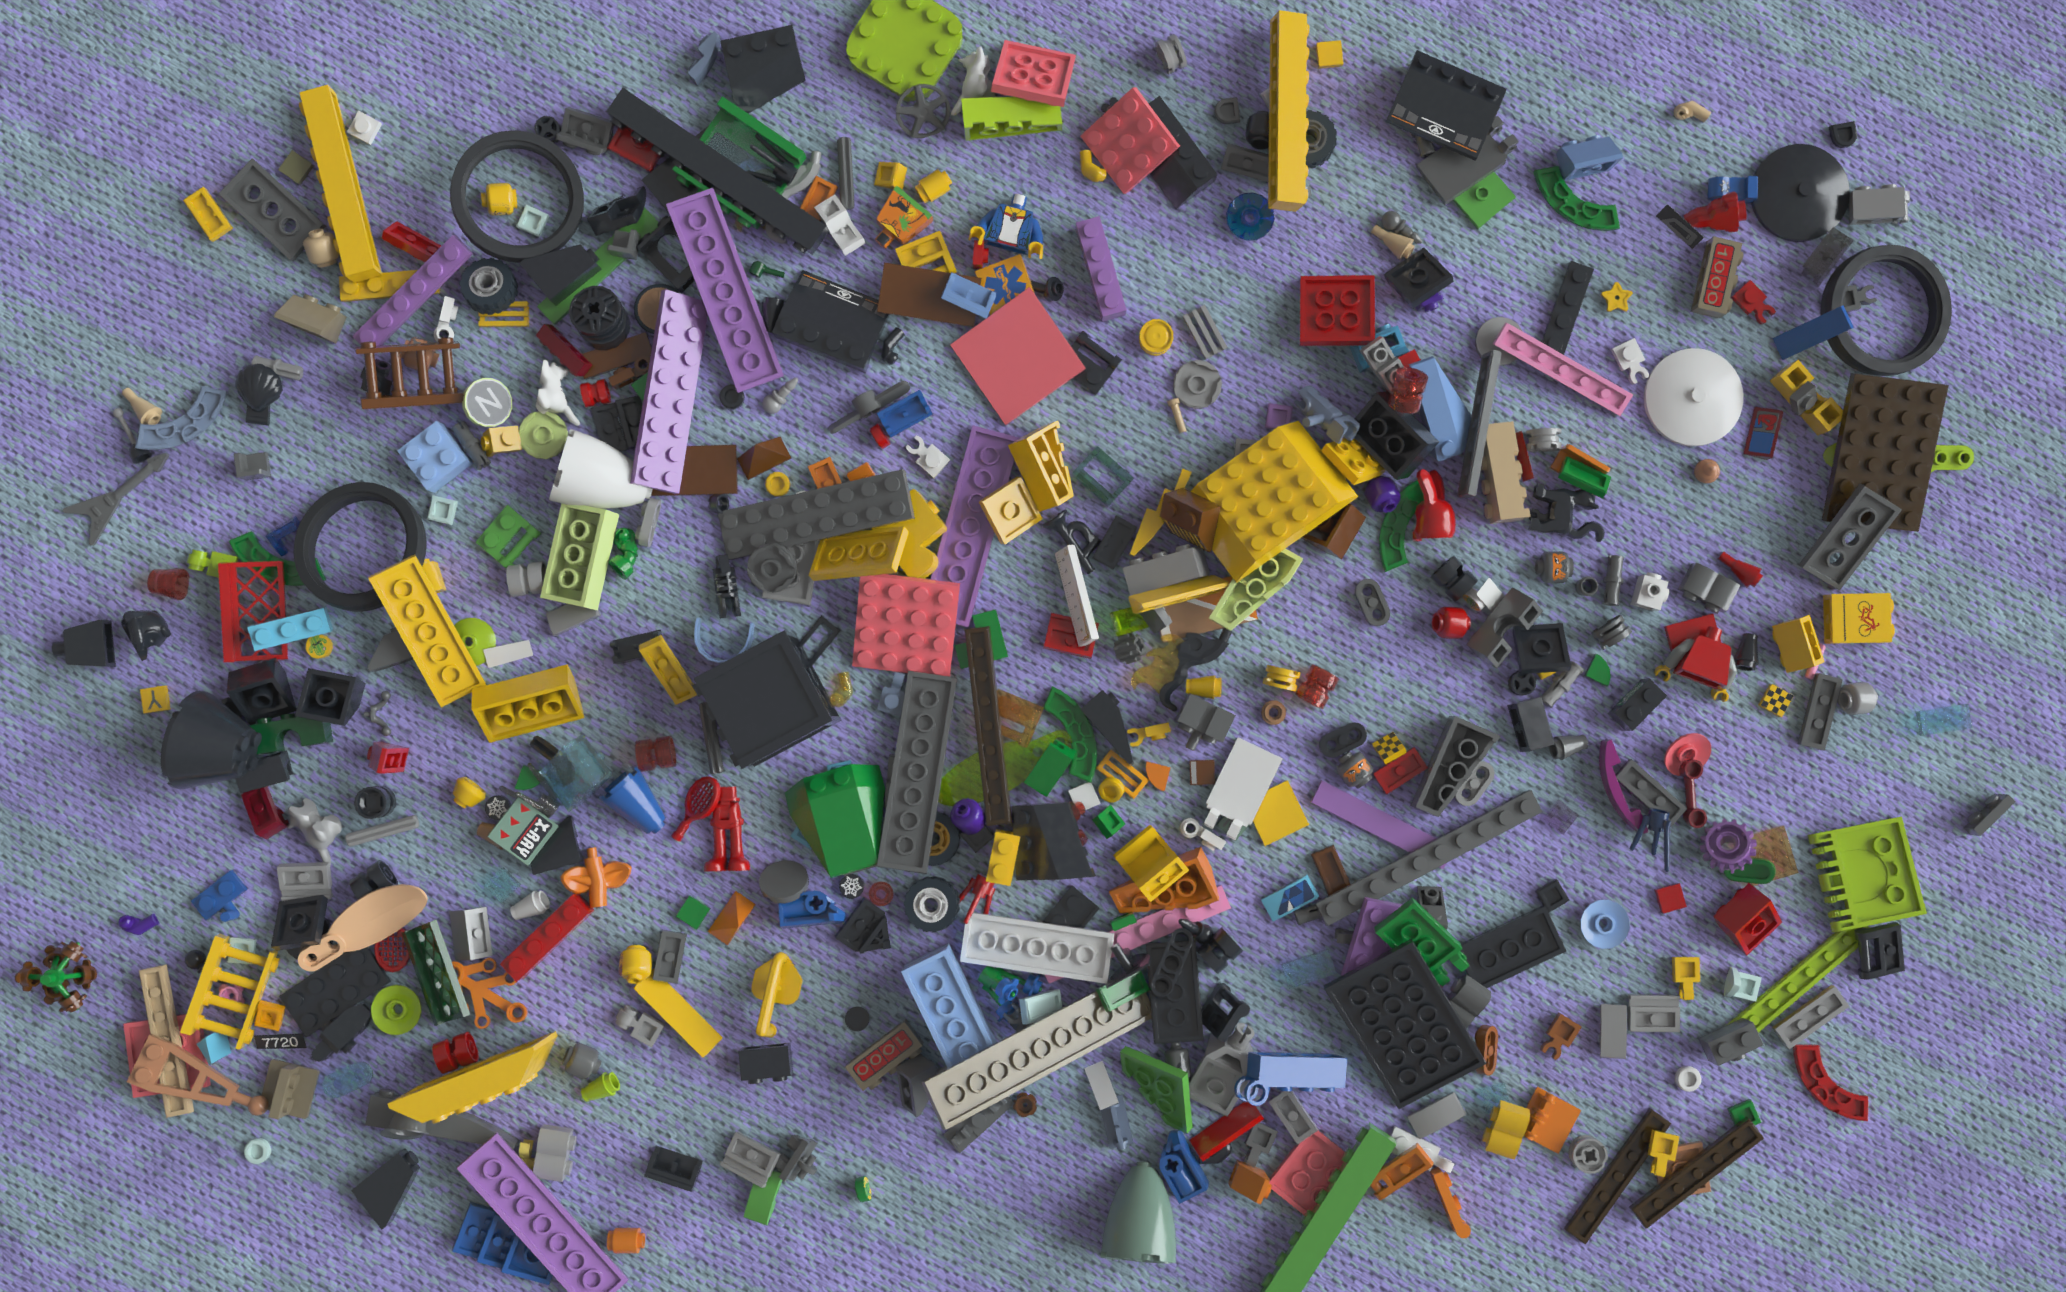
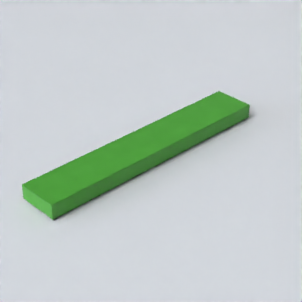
M644 207L637 223L620 228L619 231L630 232L633 229L642 238L645 234L652 233L658 227V221ZM614 235L594 252L600 259L596 263L602 270L557 306L547 297L537 306L554 325L569 313L570 303L578 292L590 286H598L626 260V258L612 256L607 250L608 245L613 244Z

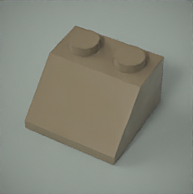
M304 294L303 298L293 295L274 315L278 320L294 328L335 344L347 316L340 313L341 308L327 303L326 306L317 304L319 300L307 294Z

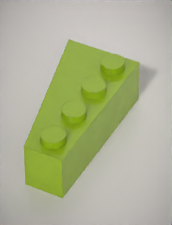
M1018 97L961 98L966 141L1062 131L1060 106L1027 101Z

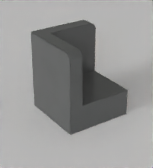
M633 229L630 232L615 230L613 244L608 245L607 250L612 256L637 260L639 250L637 246L640 245L641 236Z
M267 452L249 455L234 453L237 478L248 481L271 477Z

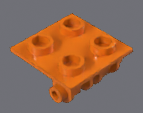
M1537 1086L1526 1106L1527 1109H1530V1119L1524 1137L1559 1154L1581 1110Z

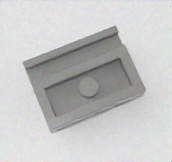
M330 862L283 863L277 866L279 889L282 893L281 901L324 895L328 899L333 897Z
M1628 994V1031L1680 1032L1679 995Z
M735 1132L720 1166L764 1188L781 1154L741 1132Z

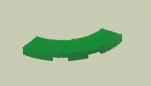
M1559 166L1533 171L1536 183L1544 199L1563 218L1573 224L1591 230L1612 231L1620 229L1616 205L1594 204L1588 201L1585 202L1575 196L1565 183Z
M1418 480L1400 492L1401 499L1399 504L1393 511L1385 513L1379 534V554L1384 572L1408 563L1404 547L1406 527L1415 514L1416 507L1421 501H1424V494Z
M251 531L229 540L233 551L241 562L283 561L285 585L305 586L298 575L295 562L278 558L268 552L260 544L254 532ZM315 558L319 575L323 581H326L319 561ZM277 566L266 567L260 574L268 581L273 582L278 577ZM253 567V568H254L256 571H259L262 567Z
M1052 686L1042 709L1055 716L1061 722L1069 735L1072 748L1076 750L1068 774L1091 783L1097 763V745L1092 726L1078 704L1067 694Z

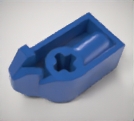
M806 891L800 894V898L795 901L778 903L780 927L783 929L839 924L844 922L846 913L836 907V902L821 891ZM816 898L823 902V905L819 906V910L811 906L816 902Z
M1171 1130L1168 1135L1167 1144L1163 1146L1159 1167L1175 1198L1181 1204L1208 1190L1209 1180L1187 1143L1183 1132ZM1169 1159H1171L1172 1161L1177 1160V1165H1175L1173 1162L1169 1164Z

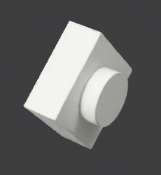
M358 111L347 133L371 145L382 123Z

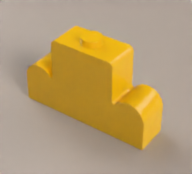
M912 489L910 490L915 519L872 528V530L904 526L909 533L899 565L908 577L926 579L938 567L936 554L926 547L945 533L947 526L937 515L940 510L932 500L927 502L920 492Z

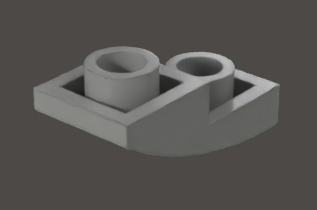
M1378 336L1359 350L1389 393L1394 392L1411 379L1400 359L1394 356L1382 336Z
M1600 1005V1058L1626 1059L1627 1005Z
M1452 1092L1433 1101L1430 1105L1409 1114L1408 1119L1417 1136L1421 1139L1466 1115V1112L1455 1092Z

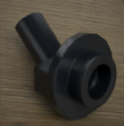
M1050 277L1046 285L1031 280L1033 290L1044 294L1043 297L1047 301H1059L1061 299L1064 286L1059 278Z

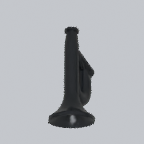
M1065 509L1042 526L1043 528H1050L1058 532L1067 545H1075L1079 563L1087 571V574H1090L1095 568H1093L1088 557L1101 540L1093 535L1084 522L1072 521L1066 526L1067 510ZM1074 531H1079L1088 544L1083 549L1074 539Z

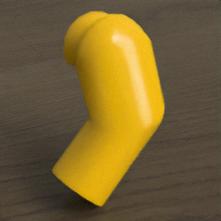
M1091 150L1080 151L1081 173L1092 182H1103L1107 176L1106 170L1092 163Z

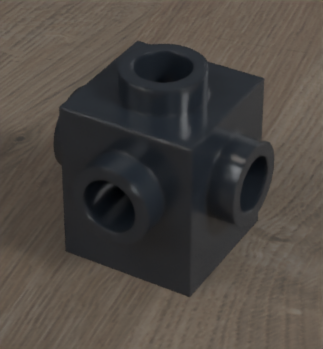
M375 359L378 391L381 392V395H392L391 391L394 388L391 365L386 361ZM364 367L360 378L363 379L361 390L368 392L366 370Z

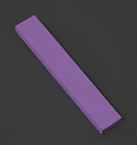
M1322 780L1311 800V803L1409 853L1437 839ZM1446 864L1440 866L1439 868L1444 869Z

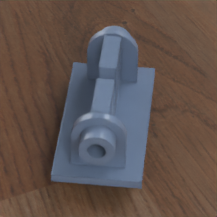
M1118 1095L1116 1097L1119 1103L1102 1109L1101 1114L1109 1149L1117 1147V1150L1127 1148V1145L1133 1144V1138L1123 1095Z

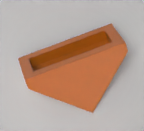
M735 891L707 932L726 945H729L756 904Z

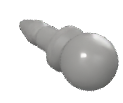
M793 378L787 381L779 390H773L772 394L767 395L762 402L763 409L769 414L779 412L782 404L787 402L785 397L795 388L798 379Z

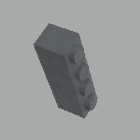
M1449 716L1410 806L1432 816L1439 817L1457 794L1462 784L1471 776L1475 767L1484 759L1492 745L1500 738V735L1457 716Z

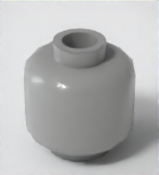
M1848 683L1840 690L1838 705L1844 712L1850 715L1866 714L1872 712L1875 708L1878 695L1869 683Z

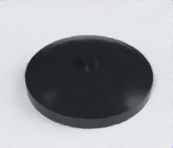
M1809 144L1784 146L1767 156L1757 167L1753 175L1758 176V198L1751 202L1753 212L1767 231L1783 240L1806 242L1822 237L1837 226L1847 210L1850 197L1847 175L1837 159L1819 147Z

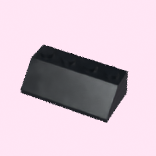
M1158 96L1148 104L1180 147L1157 166L1150 175L1174 208L1178 209L1214 183L1218 174L1163 99Z

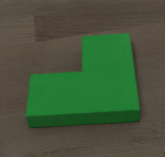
M996 609L972 615L975 628L990 627L994 661L1008 657ZM966 642L955 645L960 668H968Z

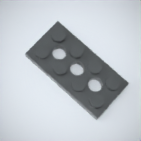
M253 158L219 193L221 197L291 261H294L305 250L303 241L309 237L310 231L326 227L322 221ZM253 188H259L260 196L254 200L250 199V191ZM272 204H277L278 212L273 216H268V207ZM294 220L296 228L292 232H286V223Z
M1860 483L1799 563V566L1840 591L1902 509ZM1870 511V518L1866 522H1861V516L1865 512ZM1855 532L1854 539L1851 542L1845 543L1847 534ZM1836 552H1839L1840 556L1836 562L1830 563L1829 559L1831 555Z

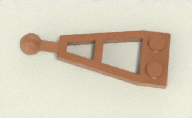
M153 1034L148 1036L127 1080V1083L160 1094L230 1106L234 1101L248 1107L249 1112L255 1116L264 1114L269 1107V1102L264 1096L250 1097L237 1092L240 1087L238 1084L176 1043ZM171 1053L200 1071L191 1090L157 1083ZM207 1077L228 1089L226 1095L221 1096L201 1092Z

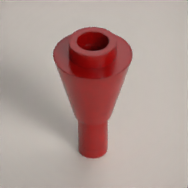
M1724 551L1718 558V560L1731 568L1730 570L1746 588L1750 585L1755 587L1763 577L1760 574L1762 568L1736 560Z

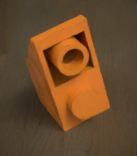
M1240 1160L1236 1161L1228 1181L1230 1188L1261 1204L1263 1198H1268L1272 1187L1269 1184L1270 1180L1265 1170L1258 1167L1254 1168Z

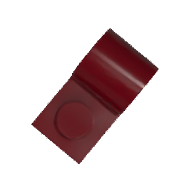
M268 786L241 794L256 835L267 840L287 828L290 824L288 819L285 820L282 816L284 812L274 804Z

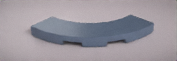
M201 386L194 404L181 417L163 424H139L135 448L144 450L168 449L185 444L198 437L217 418L225 402L227 391Z

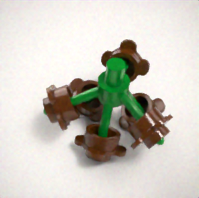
M61 941L60 944L63 945V948L48 945L45 948L46 958L43 959L42 963L50 970H47L42 975L40 968L33 967L32 962L26 961L23 964V968L15 974V982L20 983L25 992L31 991L32 987H36L41 982L43 984L42 989L46 995L44 1002L47 1005H52L54 1002L59 1001L58 1003L61 1005L60 1012L69 1011L72 1013L79 1010L83 1005L82 1000L87 995H80L77 990L68 992L67 986L69 981L67 979H73L75 984L82 985L83 989H89L91 982L97 978V972L95 967L91 966V961L86 959L88 956L82 953L84 948L80 946L79 942L70 941L69 944ZM81 957L85 958L82 965L74 967L73 973L65 974L62 971L69 966L70 959L77 963Z

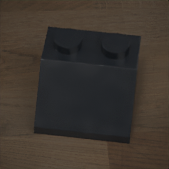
M277 658L228 673L226 692L249 725L256 724L258 719L276 718L297 710L286 672Z
M308 668L295 716L345 726L360 707L366 683L357 677Z

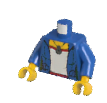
M1013 194L1010 205L999 204L998 208L991 209L970 230L968 240L970 241L972 237H976L979 239L978 245L982 244L984 238L985 245L1027 255L1028 258H1031L1033 253L1039 254V259L1043 257V234L1039 221L1033 218V212L1025 210L1026 196Z

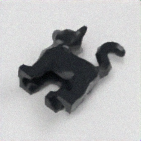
M1539 483L1534 486L1532 497L1549 503L1547 514L1540 513L1538 509H1530L1531 517H1529L1531 523L1528 528L1529 531L1542 534L1554 532L1573 539H1581L1590 531H1594L1596 542H1601L1604 539V528L1598 522H1586L1579 529L1572 527L1574 506L1582 510L1599 509V505L1595 504V495L1583 489L1576 491L1565 488L1547 490L1544 484Z

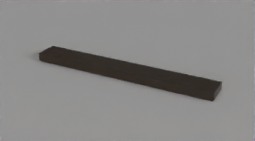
M989 626L965 629L986 825L1012 823L991 630Z

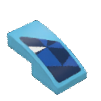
M1305 875L1287 884L1284 888L1267 895L1261 901L1272 921H1275L1312 902L1319 895L1308 875Z

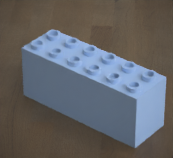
M949 943L904 965L901 973L947 1068L997 1043Z

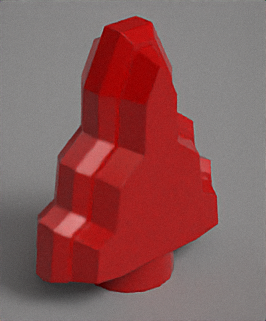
M1735 191L1726 193L1722 198L1714 199L1707 206L1696 207L1684 215V219L1692 227H1710L1711 229L1725 230L1726 232H1738L1739 221L1747 220L1745 200L1738 201V195Z

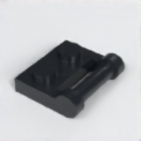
M1082 331L1071 347L1086 369L1073 379L1097 395L1122 359L1117 355L1114 357L1088 337L1089 334ZM1083 345L1109 364L1106 370L1078 351Z
M1892 922L1871 928H1858L1854 931L1859 947L1860 968L1858 969V975L1860 979L1869 980L1905 971L1900 924ZM1870 939L1874 940L1876 966L1871 967Z
M1220 983L1215 987L1201 1008L1202 1024L1218 1040L1225 1043L1229 1035L1233 1033L1239 1020L1249 1014L1250 1007L1246 1002L1240 1001L1231 993L1230 987L1225 983ZM1222 999L1226 1000L1233 1007L1229 1013L1220 1005Z

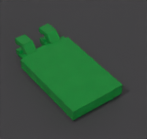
M1413 897L1374 927L1375 933L1391 948L1412 938L1442 987L1450 982L1449 977L1446 976L1448 974L1447 971L1441 966L1447 960H1450L1461 972L1469 967L1466 956L1460 951L1462 950L1461 943Z

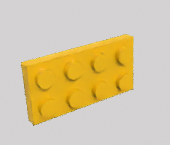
M904 526L858 531L820 540L808 576L813 581L896 573L909 532Z

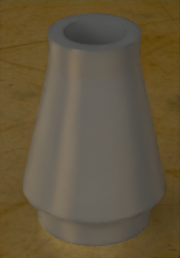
M1584 734L1578 736H1555L1553 739L1555 744L1549 746V751L1554 759L1564 760L1583 749H1587L1588 740Z

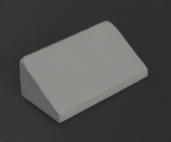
M566 604L547 613L546 616L553 636H558L600 617L601 614L599 610Z

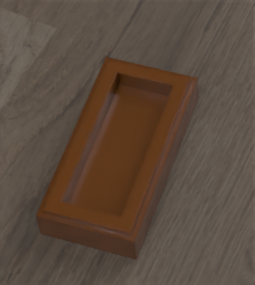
M1334 845L1311 854L1328 896L1350 885Z

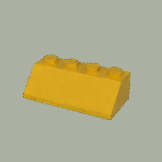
M568 664L472 689L471 710L489 743L585 718L575 678Z

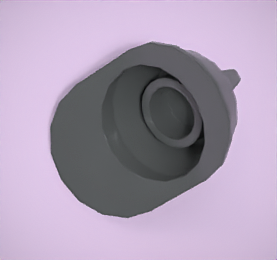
M396 1111L393 1113L388 1127L380 1132V1135L383 1137L399 1140L417 1139L429 1134L427 1132V1122L421 1123Z

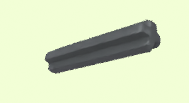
M840 137L837 140L840 202L846 210H852L855 204L851 139L849 137Z
M702 702L699 704L710 773L724 772L719 737L716 731V720L711 722L705 711L709 709L707 702Z

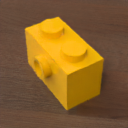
M1810 615L1780 622L1772 626V636L1775 643L1778 644L1781 653L1780 662L1785 667L1787 673L1815 667L1825 662Z

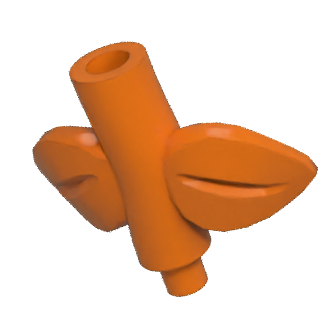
M597 847L587 848L588 858L584 859L585 867L575 866L567 869L560 876V880L564 887L572 893L581 894L589 890L590 908L607 906V888L614 889L622 886L629 878L632 867L620 861H610L603 865L602 857L597 856Z

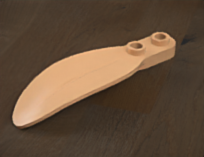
M399 884L383 887L364 895L348 906L335 919L328 932L322 935L321 944L306 946L301 949L298 956L299 966L306 971H316L339 957L343 952L360 950L384 940L407 925L422 912L428 900L426 893L419 887ZM334 940L338 944L332 945L329 941ZM308 954H315L316 958H310Z

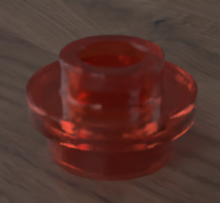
M884 881L874 883L869 890V898L877 906L889 904L894 896L893 888ZM880 889L886 893V896L882 899L878 898L876 894Z

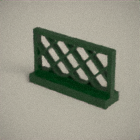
M437 919L402 932L434 1026L470 1015Z

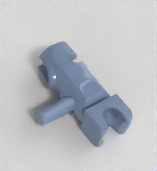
M1306 386L1298 392L1303 400L1300 402L1295 400L1294 404L1307 416L1302 420L1305 427L1318 424L1324 430L1328 429L1326 435L1338 444H1341L1343 437L1349 441L1354 439L1360 426L1350 415L1344 416L1326 397L1320 396V392L1312 386Z

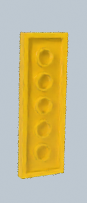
M415 554L368 577L440 707L471 693L474 688L486 685Z

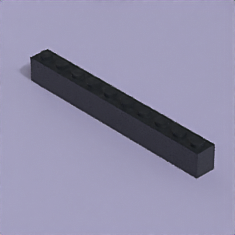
M622 87L607 109V114L612 118L610 122L620 130H623L625 127L632 132L630 136L641 144L644 141L652 146L650 149L661 158L666 155L672 159L671 164L673 166H677L683 171L687 169L697 181L703 185L706 182L722 198L728 197L733 201L732 204L743 212L747 210L753 214L752 218L759 225L764 227L767 224L773 228L772 233L782 240L788 238L794 242L792 246L802 254H805L807 251L813 255L828 234L829 230L825 224Z

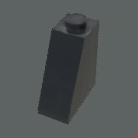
M581 244L524 259L520 262V265L555 306L602 270L596 263L600 260L591 248L586 251Z
M406 1148L351 1190L381 1230L394 1220L420 1169V1166L417 1164L419 1162L417 1156L412 1151H407Z

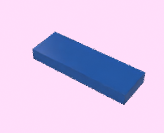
M1844 305L1772 339L1782 360H1785L1854 327Z

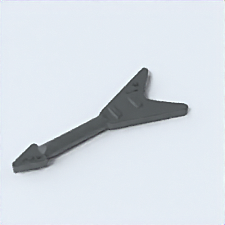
M163 453L147 459L148 464L114 492H108L63 508L64 513L83 514L91 517L89 545H96L121 503L122 498L154 471L160 472L169 454Z

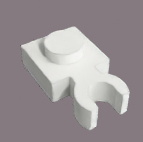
M1635 338L1611 349L1620 370H1629L1628 379L1632 385L1638 383L1635 378L1637 372L1642 374L1643 379L1649 377L1648 371L1639 364L1645 358Z
M916 435L914 438L919 442V447L912 449L907 445L906 449L913 455H919L920 457L916 463L930 476L935 478L950 462V459L933 444L926 448L923 439Z

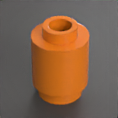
M615 1228L608 1232L607 1250L613 1251L614 1254H638L640 1249L645 1246V1233H641L640 1228Z

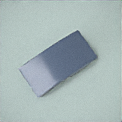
M715 31L710 36L706 35L702 38L697 48L702 58L696 59L689 67L688 75L697 86H699L711 70L720 49V38Z

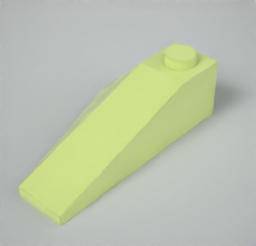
M1284 549L1236 583L1232 579L1209 619L1230 631L1233 630L1292 579L1303 558Z

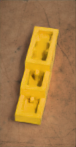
M1182 469L1174 490L1185 489L1192 473L1191 471ZM1164 489L1156 511L1149 508L1146 509L1129 556L1134 557L1140 552L1164 524L1160 518L1163 496L1165 493L1171 492V490Z

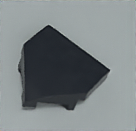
M863 897L839 929L835 938L860 954L882 948L883 950L890 949L891 945L885 911L866 897Z

